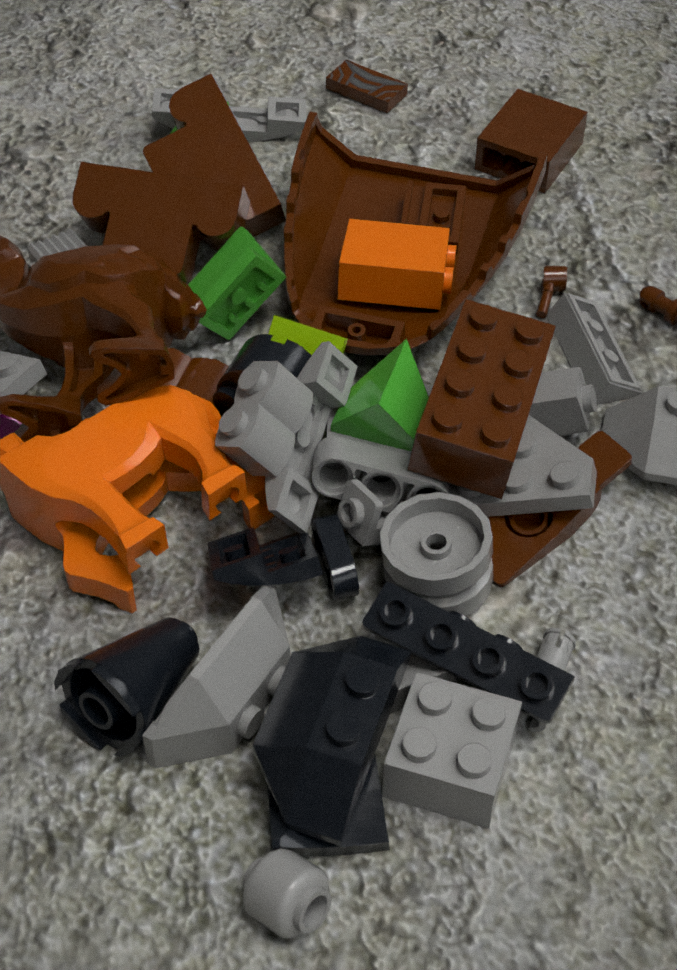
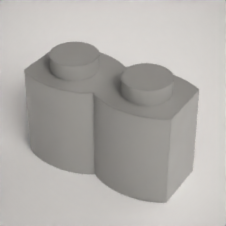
M253 361L239 377L234 399L235 403L223 414L219 421L215 446L252 476L277 477L291 457L295 444V434L309 415L313 403V392L278 361Z

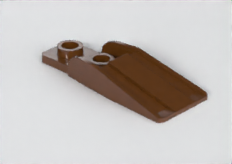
M597 431L578 447V449L593 458L597 470L594 508L487 517L490 521L493 536V582L497 586H506L569 539L597 508L601 500V490L632 464V455L604 431Z

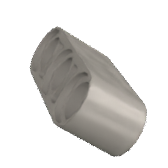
M339 436L324 438L314 449L312 482L318 492L327 497L341 500L347 481L358 479L383 502L382 511L390 513L399 503L422 494L418 491L423 488H433L437 490L436 492L450 494L448 482L407 470L411 456L408 454ZM329 463H339L343 465L344 468L339 470H331L325 467V465ZM384 475L391 479L385 482H377L371 478Z

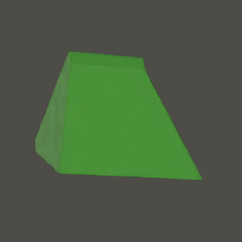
M407 338L351 387L346 405L338 407L331 423L332 432L412 452L416 431L429 396Z

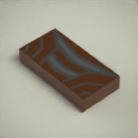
M345 60L326 77V89L385 113L392 110L407 96L408 92L407 83L349 60Z

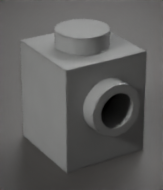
M581 367L542 372L529 415L559 436L588 432L590 412H596L597 409L594 386L592 384L586 385Z

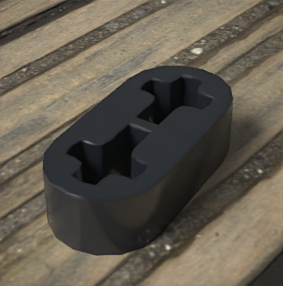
M332 514L311 519L314 548L331 599L334 601L358 596L359 582L357 571L338 515Z

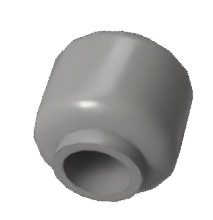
M282 848L271 851L262 858L256 859L248 867L244 875V909L252 919L278 936L293 939L303 934H309L314 932L327 917L331 906L328 877L321 868L297 853Z

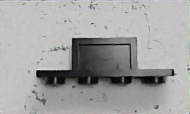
M386 581L362 621L365 630L399 648L412 651L411 654L486 692L522 701L521 711L545 724H549L575 680L574 675L524 651L512 639L500 634L493 635L477 627L472 620L463 614L455 611L448 612Z

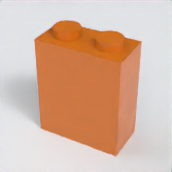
M349 219L339 261L337 300L441 310L443 293L451 294L456 257L457 245H448L450 228Z

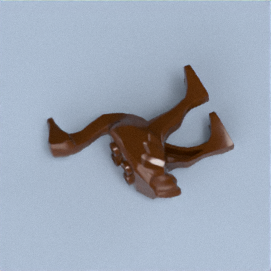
M0 236V329L9 338L28 350L53 360L59 366L65 367L63 385L56 396L20 394L0 397V413L22 423L14 433L24 442L36 435L52 437L71 430L83 421L82 412L96 398L99 403L106 406L121 403L175 379L174 364L167 347L169 348L173 339L185 340L189 332L197 328L200 318H203L206 314V307L190 286L184 283L163 260L134 245L84 246L42 256L29 269L20 249L9 239Z

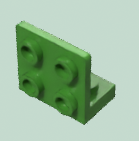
M239 227L188 284L192 291L200 297L207 309L205 316L200 318L199 323L227 340H230L287 277L249 231L243 227Z

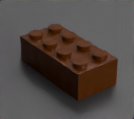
M465 299L417 428L407 470L502 499L556 326Z

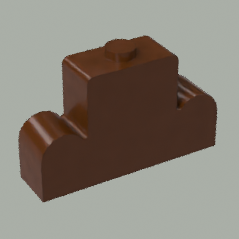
M212 74L176 91L170 99L169 109L177 131L143 148V154L151 171L243 185L250 200L245 229L253 237L286 222L282 205Z
M81 162L72 203L77 213L92 231L105 233L103 245H134L163 260L184 283L189 284L192 280L200 241L204 240L211 249L218 251L239 227L245 228L250 200L243 185Z

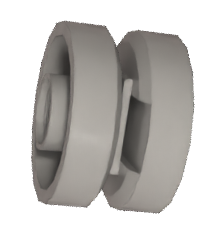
M442 492L419 494L399 503L386 516L380 531L385 583L388 581L448 612L455 611L464 616L475 612L489 596L493 583V536L490 521L478 505L459 495Z

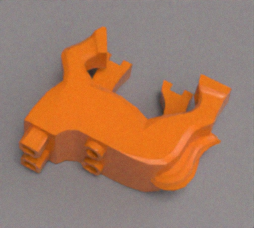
M173 385L158 386L121 403L112 404L94 416L84 419L71 430L52 437L36 435L24 442L17 434L10 433L0 439V488L5 495L11 516L42 542L64 551L63 568L67 584L72 591L100 597L114 603L119 609L129 613L137 611L131 573L141 566L135 559L149 550L158 556L169 548L165 525L154 517H147L160 504L168 491H201L202 509L209 521L221 514L216 505L228 497L235 503L241 501L244 521L248 528L254 527L257 529L275 516L268 511L265 476H252L215 446L216 434L221 419L218 409L210 401ZM108 543L118 553V555L112 556L102 554Z

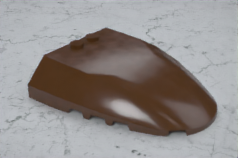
M309 111L291 169L290 191L286 199L284 264L285 275L287 276V298L292 313L299 323L348 338L344 352L367 356L388 355L406 338L410 349L430 341L461 313L465 299L473 300L507 257L523 229L535 202L546 171L548 153L539 152L538 159L534 165L502 179L492 180L356 155L322 127L317 112ZM408 180L414 181L415 186H425L426 182L466 186L458 253L455 257L451 294L443 293L441 310L337 300L339 261L349 219L400 223Z

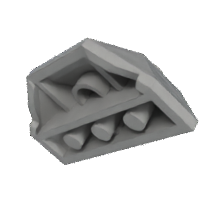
M657 386L606 409L602 431L632 455V464L628 469L642 479L677 485V389Z
M273 585L262 586L252 596L167 702L160 716L143 733L145 754L149 765L161 768L230 754L244 737L249 739L256 733L263 720L264 710L272 701L290 659V645L278 597Z

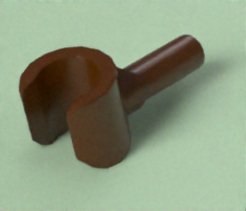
M566 266L544 267L541 283L542 296L536 312L537 317L545 318L547 316L553 291L565 292L567 285Z

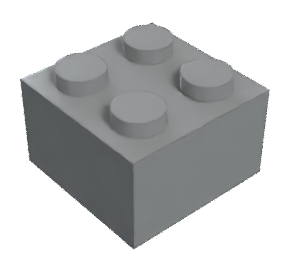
M416 672L384 761L382 797L489 829L516 738L522 701Z

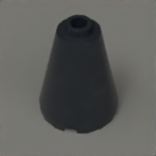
M167 617L69 661L58 670L54 681L55 690L62 685L66 698L59 705L63 715L73 729L98 750H102L106 745L120 749L114 756L122 757L132 753L142 744L143 733L163 712L165 705L174 695L198 658L200 649L196 632L186 622Z

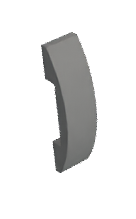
M154 88L152 118L170 128H174L176 125L170 113L169 103L173 94L178 90ZM268 96L267 109L229 106L248 142L271 140L294 134L303 130L306 122V99Z
M329 341L322 342L297 377L313 392V403L306 421L295 434V444L291 457L277 477L265 476L268 511L300 534L308 532L319 495L318 490L309 481L313 469L314 449L322 440L331 409L346 405L358 367Z

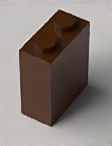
M517 89L477 137L474 169L502 179L534 165L538 159L539 152L548 153L546 171L538 191L545 194L583 144L588 112Z

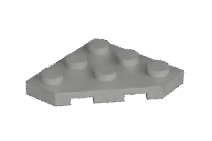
M528 415L502 499L451 483L449 491L450 494L462 496L478 505L487 517L594 508L597 470L593 458Z

